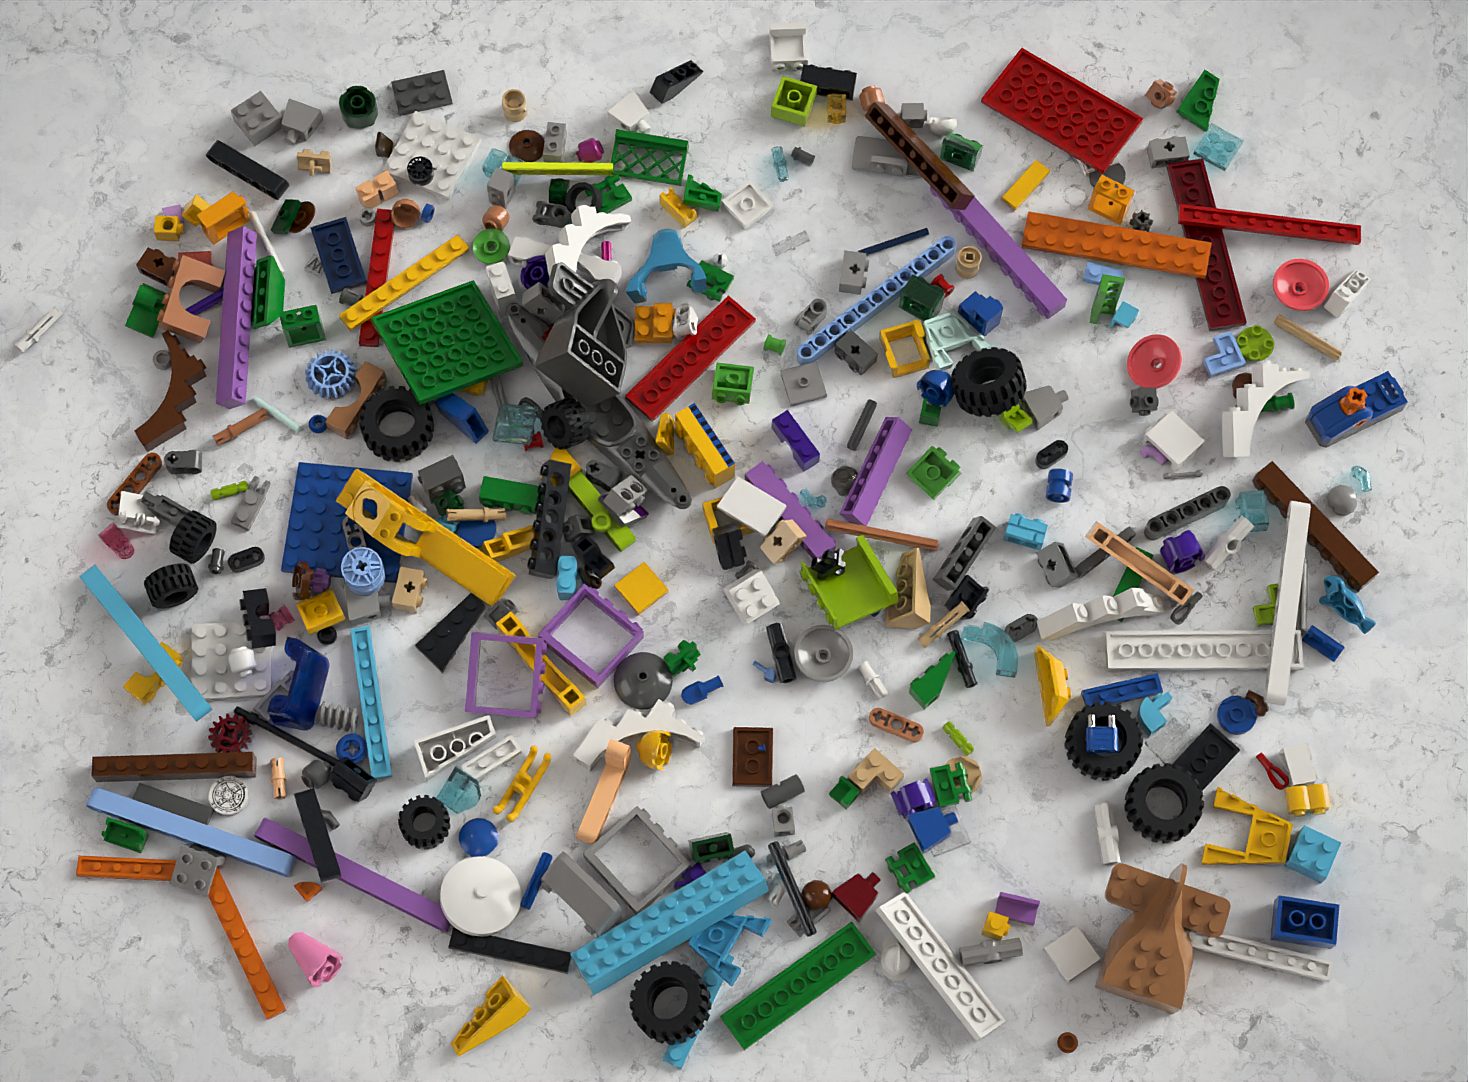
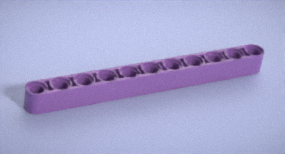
M263 818L254 834L257 839L280 851L295 856L296 859L316 868L306 837L272 820ZM335 852L341 872V877L336 879L447 933L451 923L445 917L440 904Z

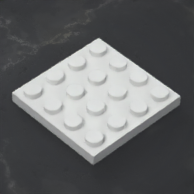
M415 111L386 162L383 172L387 170L393 178L449 200L481 143V138ZM415 157H426L432 163L434 177L425 186L415 185L409 179L407 165Z
M243 621L192 624V684L206 701L264 697L272 688V646L252 649L251 642L246 639L248 627L243 625ZM247 646V649L253 650L257 666L251 670L252 674L240 676V673L235 674L232 672L228 656L232 653L231 650Z

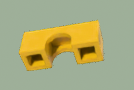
M161 641L160 645L180 668L183 662L180 654ZM156 671L148 677L135 672L123 687L127 693L145 706L155 698L156 692L160 687H164L166 684Z

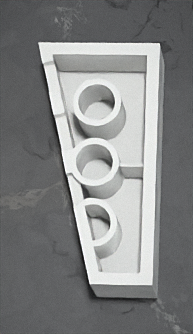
M490 715L413 740L426 780H430L496 738V733Z

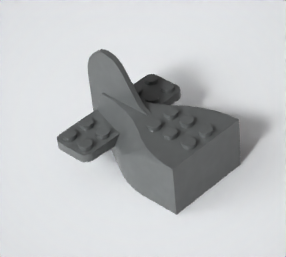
M558 262L552 266L548 291L565 305V312L557 321L549 325L551 327L554 324L534 367L583 405L590 407L620 394L627 365L626 349L631 346L635 323L628 314L613 303L618 293V285L613 280L601 279L590 284L565 263Z

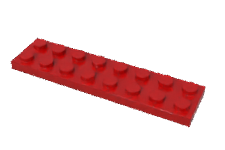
M728 295L697 325L696 335H687L625 395V399L649 420L655 421L756 322V318Z

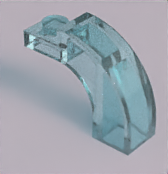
M987 622L983 623L982 629L975 625L963 626L961 640L980 642L991 647L997 657L996 675L1015 678L1018 669V653L1010 636L998 626Z

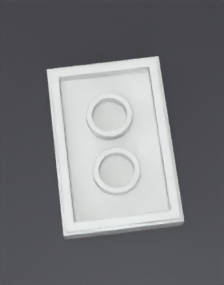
M737 476L717 505V509L766 538L786 509V505Z

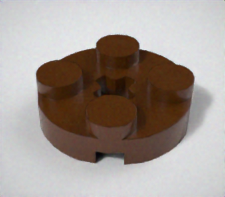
M297 561L299 566L294 567L292 576V587H296V593H293V597L295 600L310 599L311 588L309 584L310 580H313L314 571L309 568V564L306 561Z

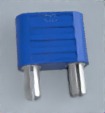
M1091 714L1088 715V727L1086 728V751L1088 753L1119 752L1118 728L1115 727L1114 715H1112V722L1111 715L1108 716V727H1095V715L1092 714V721Z

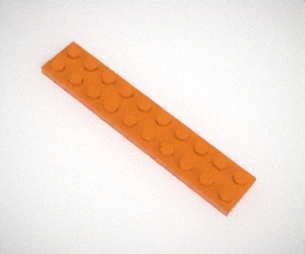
M1028 211L1021 247L1205 279L1212 243Z

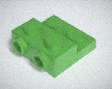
M717 363L712 400H716L718 403L734 402L740 406L745 403L749 404L754 367Z
M931 446L906 474L935 500L962 473L959 471L961 467L953 459L949 461L945 457L947 453L941 447L936 449L934 446Z

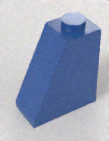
M451 393L434 401L439 412L475 444L489 432L476 408L455 394Z

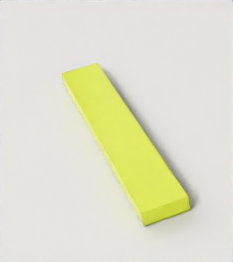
M502 162L501 169L513 175L611 176L613 163Z

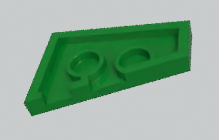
M1204 69L1176 113L1206 132L1209 128V120L1212 115V107L1220 79Z

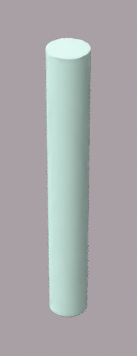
M253 397L252 403L263 408L267 413L295 432H299L301 429L300 425L259 397Z

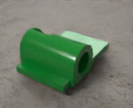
M145 283L140 285L133 300V308L125 327L153 338L159 324L157 320L159 311L163 310L165 305L162 304L165 292Z

